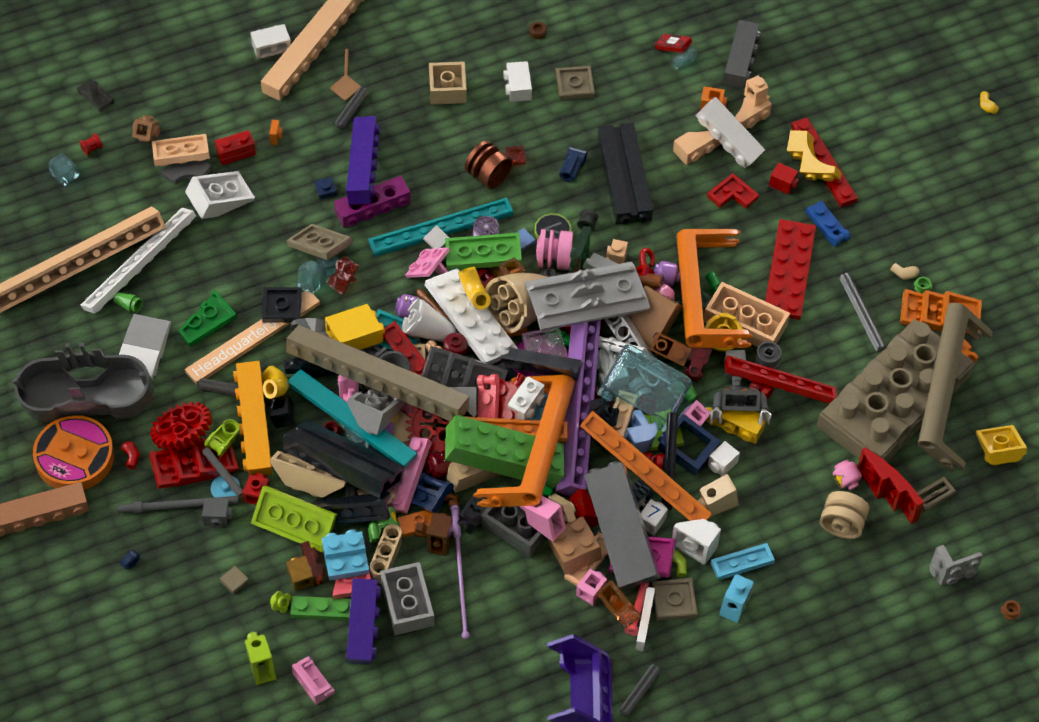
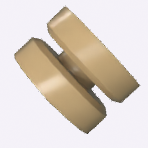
M844 491L832 492L827 497L825 509H823L820 518V524L822 528L834 536L846 539L858 538L862 534L864 521H866L870 509L869 505L856 494Z

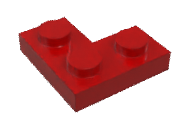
M732 173L709 191L707 198L719 208L733 198L747 209L759 199V194Z

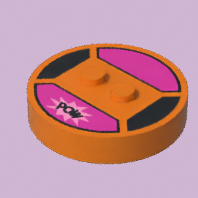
M66 416L51 422L39 433L33 447V459L38 474L49 486L56 489L81 482L83 490L95 486L107 476L114 462V448L109 432L101 423L85 416Z

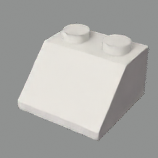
M705 519L676 523L673 528L672 539L676 540L675 548L705 565L718 548L721 529L714 522H708Z

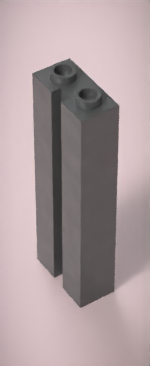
M615 461L609 463L608 467L590 470L584 476L618 588L625 591L637 587L639 584L660 579L659 570L626 466L622 462Z

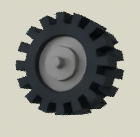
M640 479L635 481L632 487L639 510H643L648 501L652 499L654 490Z

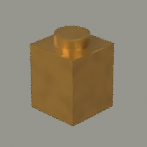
M306 556L294 557L286 562L287 571L295 591L314 585L313 575Z

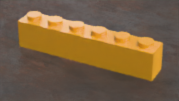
M260 362L236 363L237 371H233L234 382H238L239 388L235 389L236 400H240V406H237L238 418L242 417L239 431L240 435H244V441H241L242 453H246V459H243L244 471H248V475H255L256 473H261L265 476L273 475L272 464L270 463L271 454Z

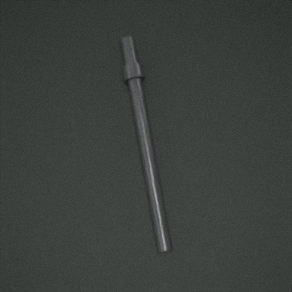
M226 496V497H213V498H209V499H228L229 504H238V503H239V502H238V496ZM204 498L150 503L137 501L134 504L118 505V513L134 512V514L150 510L200 507L204 504Z

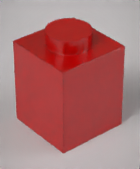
M778 163L770 176L769 186L789 194L798 185V171Z

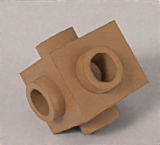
M148 115L135 119L132 127V137L147 143L156 139L160 134L159 121L154 120V117Z

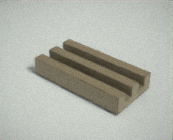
M945 477L917 492L921 498L935 488L945 484L944 487L922 499L924 502L922 511L924 513L955 495L956 490Z

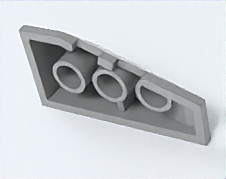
M373 389L368 390L367 394L355 393L347 400L359 427L365 429L367 433L376 435L387 427L406 403Z

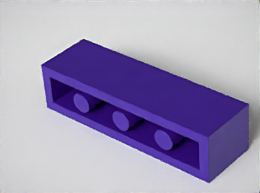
M353 578L346 663L371 665V659H376V647L372 645L373 639H377L378 626H374V619L379 618V606H375L376 599H380L381 586H377V580Z

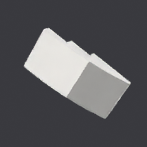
M133 314L119 355H130L142 361L152 381L153 377L156 376L159 361L163 357L171 321Z

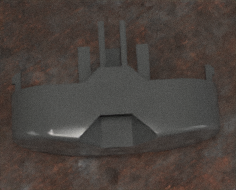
M67 343L65 348L69 353L68 355H65L63 350L55 351L56 358L33 360L19 371L16 378L12 379L16 397L24 410L32 418L42 422H53L66 416L111 415L116 420L129 419L142 413L149 406L154 395L152 378L144 363L138 358L130 355H103L101 349H92L93 353L88 352L83 343H79L82 353H74L70 344ZM97 366L105 369L97 378L76 379L69 373V371L81 367L92 368Z

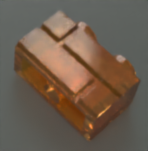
M612 580L597 591L596 594L625 628H628L640 618L641 614Z

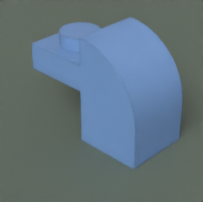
M641 409L635 410L630 420L631 428H627L624 438L641 453H644L653 444L657 433L656 423L649 424L647 417L643 415Z

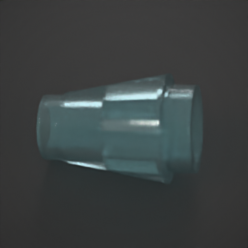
M689 46L684 53H679L671 62L678 69L695 62L698 58V53L693 46Z

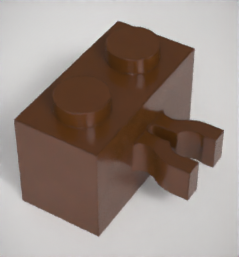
M433 513L429 526L417 522L415 536L427 538V552L447 557L453 537V517L445 513Z

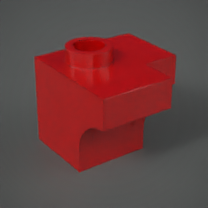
M579 489L569 498L576 510L574 513L575 518L578 519L583 516L589 527H595L599 522L591 496L586 489Z

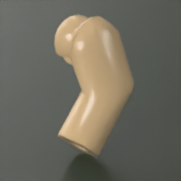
M895 263L890 271L903 280L912 279L919 275V269L916 266L902 268Z

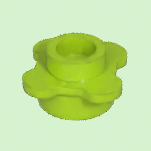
M277 591L270 600L272 610H280L281 613L287 612L291 595L288 593L282 594L281 591Z

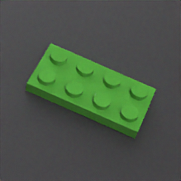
M520 233L445 238L446 248L450 249L446 255L447 271L470 267L487 268L522 265Z

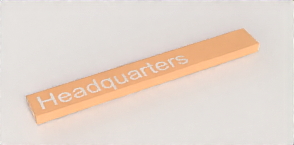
M309 289L302 293L301 317L320 305V301ZM261 319L187 367L185 373L198 385L201 378H209L291 323H262Z

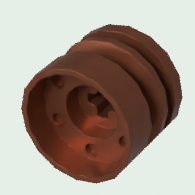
M485 140L471 151L466 159L464 169L468 174L478 179L485 187L494 189L503 183L511 172L513 160L503 151H499L498 147L494 146L490 141Z

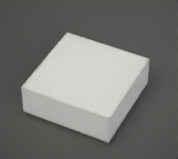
M436 225L423 239L432 249L441 248L445 244V238L449 237Z

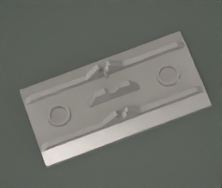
M632 262L586 269L584 271L579 270L574 273L524 282L537 316L540 331L650 310L648 298Z

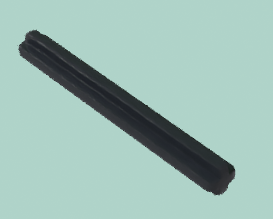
M669 412L667 414L664 472L674 480L678 413ZM662 497V504L668 510H672V505Z

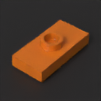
M423 510L398 517L397 522H400L402 537L415 535L417 522L429 526L433 513Z

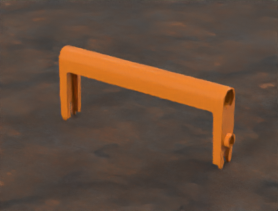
M683 229L677 233L686 344L689 347L747 348L751 346V343L747 342V340H738L739 338H751L752 334L748 330L704 328L697 248L736 247L740 241L735 238L727 239L726 237H737L738 234H741L739 230Z
M567 375L528 376L544 384V394H548V398L522 483L519 487L478 489L473 497L488 498L478 502V506H536L540 503L575 386L573 378Z

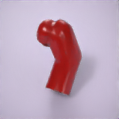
M127 441L122 444L121 449L129 456L126 467L134 470L140 452L133 442Z

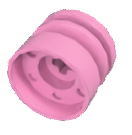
M541 229L536 250L538 268H543L544 260H548L547 269L551 268L553 261H556L557 270L570 271L573 242L572 231H561L559 238L555 239L554 230L550 231V238H546V229Z

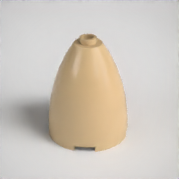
M514 273L494 278L487 284L485 291L491 299L490 305L487 308L505 331L514 333L537 321V316L524 282L547 278V276L535 273Z

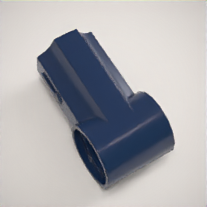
M569 146L559 177L566 182L574 181L580 167H583L586 162L588 152Z

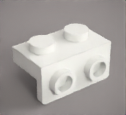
M530 377L524 380L508 403V407L517 412V419L531 420L533 418L536 407L538 405L541 406L545 400L544 384Z

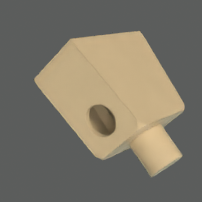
M728 474L699 490L701 498L697 501L713 515L739 506L737 490Z

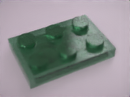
M583 226L582 232L577 233L575 241L577 245L572 247L570 258H572L569 265L570 273L585 270L583 265L586 259L589 258L591 227Z

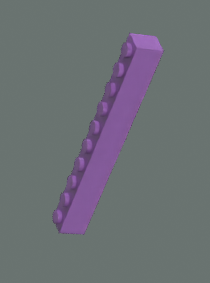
M601 320L571 325L568 358L579 359L583 362L578 379L574 380L575 386L564 422H567L568 437L567 442H560L564 443V477L556 485V492L569 497L579 489H586L587 485L584 475L588 473L591 435L580 425L587 418L590 402L594 400Z

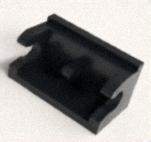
M472 496L458 515L460 518L457 524L459 526L462 523L467 526L466 532L470 535L481 521L482 513L488 508L477 505L483 499H488L486 497L476 498Z

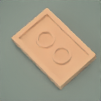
M206 134L152 141L155 166H167L174 163L183 164L188 161L210 159Z

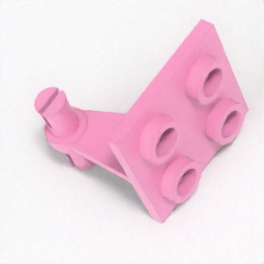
M436 248L423 250L419 254L420 257L417 261L410 265L409 271L405 276L407 278L427 277L433 271L439 275L448 272L441 261L450 249Z

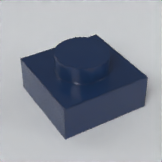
M332 177L314 181L319 200L337 195Z

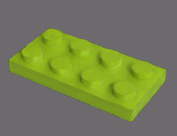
M265 485L262 487L251 524L323 553L322 538H325L327 534L332 532L337 514Z

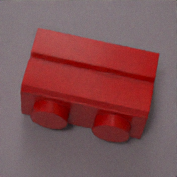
M250 130L214 140L216 153L221 165L256 155L255 142Z

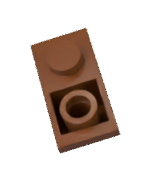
M657 332L649 350L684 366L692 348Z

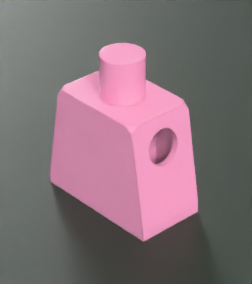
M542 496L540 503L536 506H520L526 513L529 525L551 541H554L566 529L561 505Z

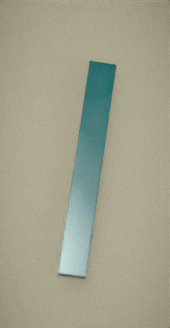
M504 198L369 238L368 243L374 257L426 242L423 238L436 225L446 235L473 228L475 220L479 217L491 216L499 220L513 216L514 211L508 198Z
M301 369L288 380L289 386L386 457L405 466L404 469L417 457V452L385 429L376 435L367 433L365 429L360 428L348 403Z

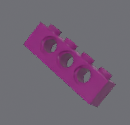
M402 176L375 185V195L371 196V204L349 205L347 196L334 201L335 214L343 228L354 226L361 221L372 219L374 216L411 203L410 190Z

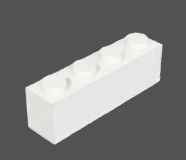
M716 97L695 115L699 123L710 131L713 138L719 140L723 148L734 156L740 166L746 168L765 151Z

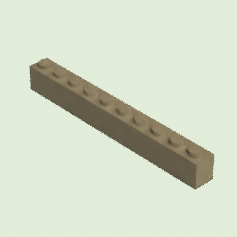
M298 325L287 337V353L448 421H451L455 415L464 416L468 411V395L301 325Z

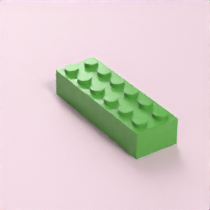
M455 415L446 426L445 460L523 480L536 436ZM560 442L557 443L545 486L555 488L564 477V443Z

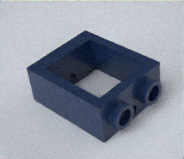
M682 414L678 419L677 430L682 425L708 444L695 461L676 448L675 462L696 476L709 460V456L718 448L721 441L685 414ZM664 431L658 439L660 443L657 449L665 454L666 432Z

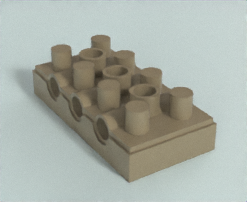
M914 319L819 414L816 427L858 459H860L862 449L866 447L888 462L922 426L941 337L931 331L926 323ZM962 352L952 395L972 375L975 366L973 360Z

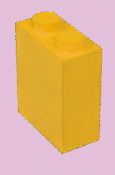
M368 304L325 317L326 332L334 340L358 350L383 342L384 326L378 322L375 311L371 310Z

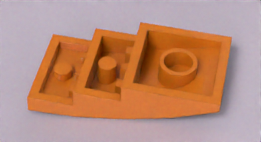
M905 289L902 296L900 324L909 325L916 319L919 322L926 323L930 330L942 331L948 304L960 303L981 319L982 300L946 291L943 295L925 290L924 293Z

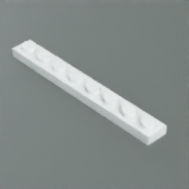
M181 208L165 223L166 228L156 232L81 304L83 310L94 314L100 311L103 305L114 298L115 294L122 287L126 286L129 280L140 273L141 269L151 262L156 254L163 250L172 239L179 235L182 229L191 223L196 217L194 211Z

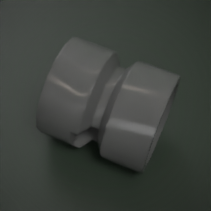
M771 341L761 343L757 348L754 363L778 370L782 355L780 346Z

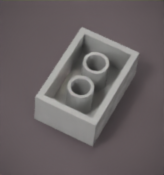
M420 562L380 571L381 585L394 635L433 627L434 613Z

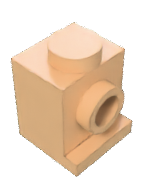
M757 75L746 81L744 95L754 107L769 100L767 95L768 85L762 77Z
M613 239L612 245L607 248L606 258L618 264L625 263L628 242Z

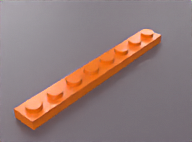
M594 411L582 422L580 427L689 521L700 519L708 521L713 515Z

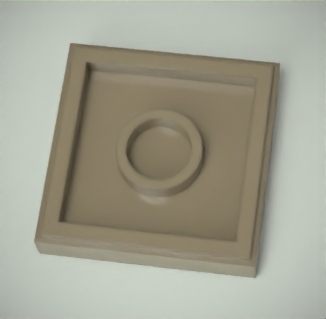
M591 66L555 68L559 100L595 97Z
M692 578L652 581V588H655L654 605L657 621L697 618L698 613Z

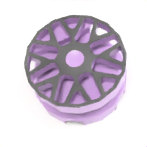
M482 216L476 219L473 224V236L499 234V223L494 217Z

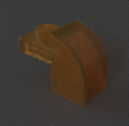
M515 257L499 264V267H490L491 272L496 277L514 273H525V267Z

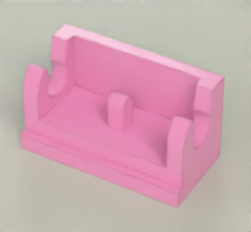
M306 657L292 665L293 675L315 705L335 693V690L327 682L310 657Z

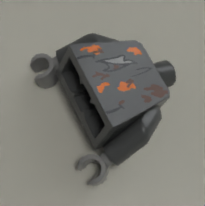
M725 386L723 391H718L714 395L713 410L710 412L711 423H713L714 419H719V424L722 423V410L759 411L758 423L762 425V421L765 420L768 422V425L770 424L771 413L768 412L766 396L756 388Z

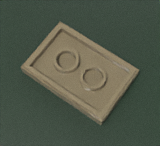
M314 224L309 225L287 240L288 247L325 260H329L353 244L352 237Z

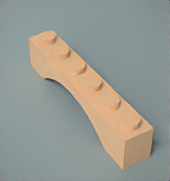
M745 97L743 105L735 118L745 129L752 128L760 120H765L769 117L772 103L767 100L754 107ZM710 131L687 132L674 140L673 152L688 165L691 162H696L704 154L711 153L714 148L722 144L719 140L712 137Z

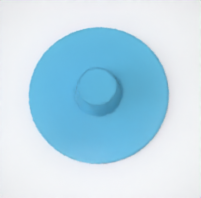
M222 476L217 477L212 482L211 493L214 497L237 496ZM233 477V479L240 486L239 481L235 477Z

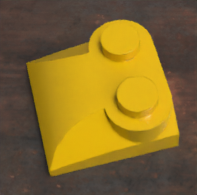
M1013 425L976 431L977 438L985 452V461L991 465L1017 462L1027 453V447Z

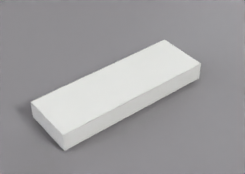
M648 587L646 590L636 643L637 651H644L655 588Z

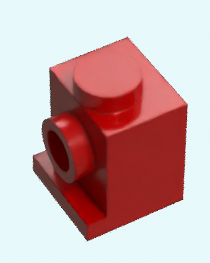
M256 473L255 475H249L246 486L242 491L243 502L257 505L262 487L265 485L270 487L269 479L264 474Z

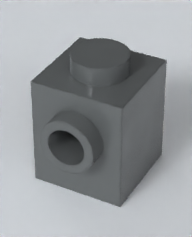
M204 498L203 524L215 528L228 526V520L232 519L233 507H229L228 499Z

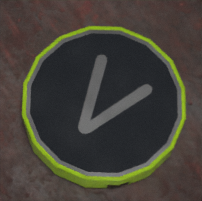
M551 213L537 220L534 234L538 240L541 229H546V238H550V231L554 230L555 239H558L561 231H571V225L565 217Z

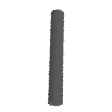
M209 447L205 448L202 453L238 497L242 496L243 490Z

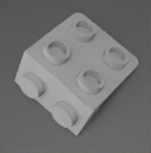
M942 545L936 548L929 570L931 575L936 577L940 586L945 584L952 585L961 578L965 577L968 579L973 577L978 570L983 555L979 552L953 562L945 546Z

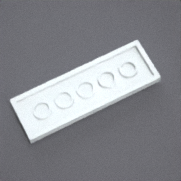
M458 269L426 280L425 287L457 330L464 335L469 346L480 361L493 364L501 360L502 354L508 355L510 347L517 348L488 308L479 310L471 304L458 276V272H460Z

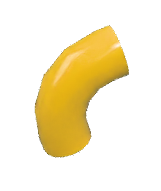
M470 267L458 272L463 289L471 304L476 309H486L490 305L491 299L481 283L476 267Z
M275 366L266 368L262 375L264 395L269 399L285 395L289 388L287 376Z

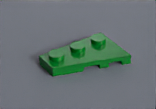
M214 289L208 300L200 305V309L190 316L178 330V333L185 343L191 347L235 320L237 315Z

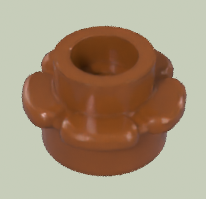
M1007 601L1001 607V613L1008 620L1018 619L1021 615L1020 605L1016 601Z

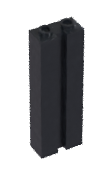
M634 122L623 123L619 127H613V125L598 126L597 138L615 224L626 225L629 223L652 221L653 207Z
M310 420L298 425L296 429L294 428L286 432L283 437L282 451L378 498H381L402 483L405 466Z

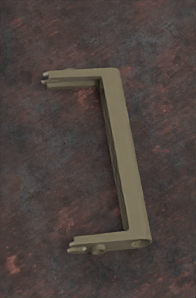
M950 303L947 307L918 439V445L937 460L940 465L952 472L954 471L953 465L958 466L963 471L965 470V461L943 442L965 332H968L976 340L982 338V333L988 338L993 336L992 330L966 306L960 303Z

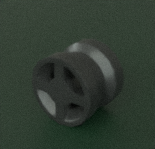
M590 209L582 210L580 219L577 222L578 228L586 232L593 231L596 225L595 222L598 220V214Z

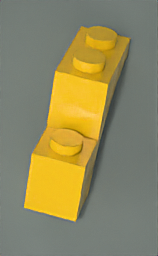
M790 131L787 152L794 159L802 160L800 173L807 180H840L841 172L835 166L823 164L816 158L813 148L814 137L808 131Z

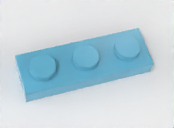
M765 543L712 559L710 564L717 580H721L735 574L774 564L775 559L768 544Z

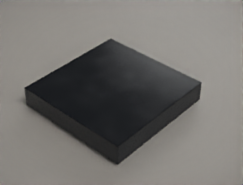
M264 287L262 323H291L295 319H301L302 287Z

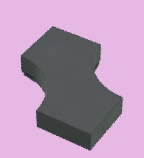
M204 160L190 161L183 164L174 163L168 164L160 173L165 179L177 184L185 179L207 175L212 170V165Z

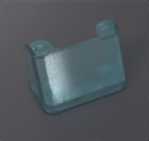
M626 344L619 353L597 394L607 401H614L619 397L651 416L650 422L656 423L657 430L664 432L667 428V414L669 412H677L692 385V381L683 373L637 347Z

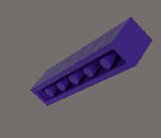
M376 116L354 117L346 189L349 205L371 204V196L375 195L373 183H376L374 171H377V161L375 159H378V148L376 146H379V136L377 134H380V123L376 122Z

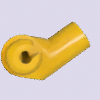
M986 91L980 93V108L988 113L996 114L999 107L989 100V93Z

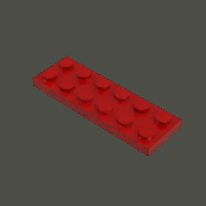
M780 219L765 302L789 312V318L800 320L816 225Z

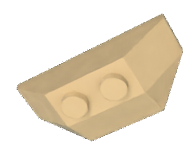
M277 451L270 460V463L286 486L296 491L309 493L314 497L322 498L344 487L347 483L289 453L285 454L282 451Z

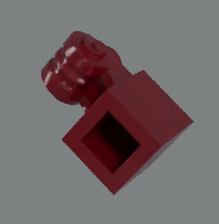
M692 348L689 356L691 363L684 371L689 379L695 380V382L701 380L704 375L702 373L703 365L708 364L712 348Z

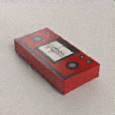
M663 34L654 45L657 50L684 53L693 41L691 37Z

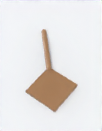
M345 49L344 76L330 87V90L346 102L361 87L348 76V49Z

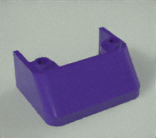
M574 634L547 643L548 648L560 653L559 664L565 672L570 674L571 709L548 716V721L613 722L611 659L607 652Z

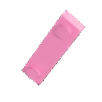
M412 437L409 447L417 452V457L404 469L402 483L393 490L396 498H393L392 502L388 504L398 513H407L432 443L427 438Z

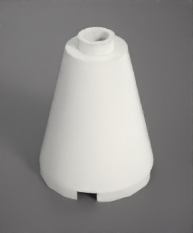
M416 299L408 309L411 313L408 318L404 317L402 331L407 335L443 342L448 334L457 332L455 331L456 327L421 299Z

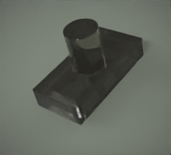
M91 78L77 88L78 93L100 113L114 104V99L99 86L97 81H93Z

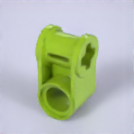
M232 419L225 420L216 431L210 434L204 446H209L221 457L235 442L239 432V424Z

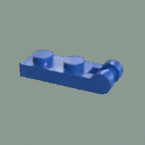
M822 201L806 208L807 215L832 246L835 247L841 241L851 239L849 231L843 228Z

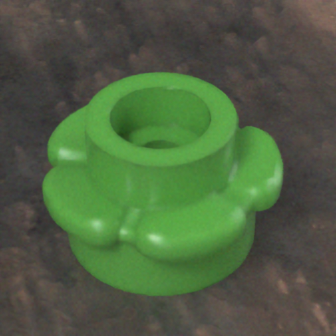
M919 277L914 282L916 292L924 293L925 290L930 291L932 289L931 280L927 277Z

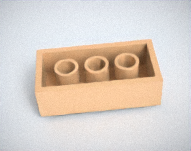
M721 282L705 308L703 321L707 323L709 319L719 313H729L737 318L743 330H748L752 334L751 338L741 339L747 340V342L758 347L766 341L778 343L788 326L790 313Z

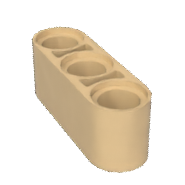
M391 524L384 529L370 564L371 579L377 580L378 584H381L380 573L375 571L378 569H391L402 545V531L397 525ZM392 535L397 536L396 538H393V539H392V538H389V537L392 536ZM385 552L390 553V554L387 555V556L382 555V554L385 553Z

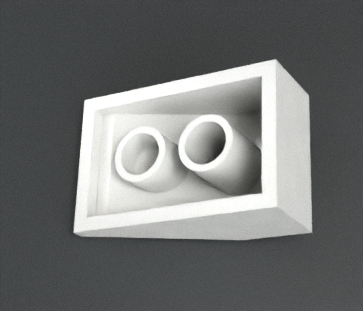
M239 171L192 177L185 191L201 219L218 217L255 199Z

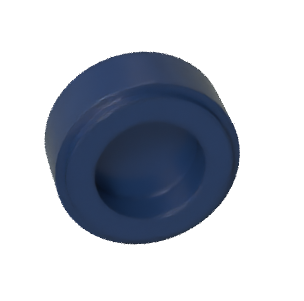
M132 550L123 557L120 565L125 570H128L139 561L140 555L135 550Z

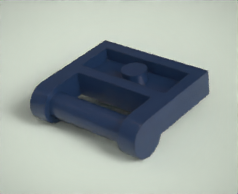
M422 471L411 500V505L430 513H437L446 496L452 493L454 484L433 478L428 473ZM430 484L439 488V491H433L423 487V485Z

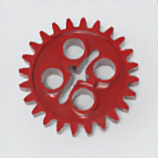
M191 401L188 405L186 402H183L182 406L176 404L174 409L169 407V412H162L163 416L157 417L158 421L152 423L154 427L150 428L151 439L158 449L162 448L163 451L169 449L171 452L174 448L179 451L182 446L186 449L187 444L194 445L195 440L200 441V436L206 435L205 431L210 430L209 425L212 424L211 420L213 418L208 407H205L204 404L200 405L199 402L194 404Z
M411 406L414 413H408L412 418L405 421L410 424V427L406 428L405 431L412 434L407 438H423V431L429 429L431 435L427 439L432 442L429 452L445 451L446 441H442L441 435L446 431V428L437 427L436 430L432 426H421L420 423L437 424L438 422L442 425H448L449 422H445L444 418L434 414L431 419L426 420L425 410Z

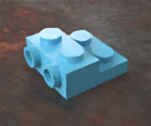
M348 530L343 535L329 533L325 538H322V548L329 581L369 574L362 531Z

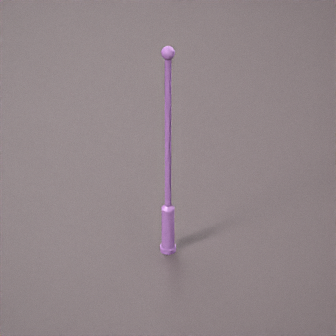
M454 505L450 507V511L453 517V537L456 538L463 624L461 636L463 639H468L470 634L467 632L460 550L461 526L457 524L460 518L458 517L460 506Z

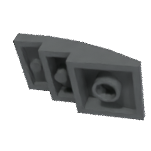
M431 346L421 376L447 387H477L478 402V375H486L488 377L491 374H498L499 378L505 380L508 370ZM487 384V390H490L491 385Z

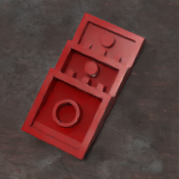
M200 438V441L195 440L194 445L187 444L186 449L182 446L179 451L174 448L171 452L169 450L150 452L149 458L158 489L197 483L221 476L202 453L207 448L204 446L207 438ZM232 445L221 457L209 447L229 473L238 471L239 467Z
M866 447L863 448L857 467L875 497L878 499L884 496L894 512L901 509L910 524L918 522L924 504L923 500L896 469Z

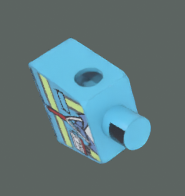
M735 574L724 596L719 615L738 623L753 594L754 582ZM733 603L737 606V608H732L730 606Z

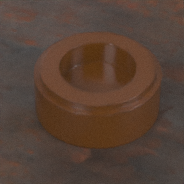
M542 22L532 23L529 30L530 36L534 39L544 38L547 35V26Z

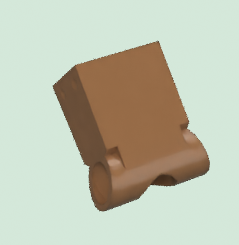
M645 285L644 291L648 298L650 310L631 313L628 316L650 348L657 332L663 335L668 334L683 306L652 287ZM626 328L625 331H624V336H625V337H626L627 334H628V329H627V328Z

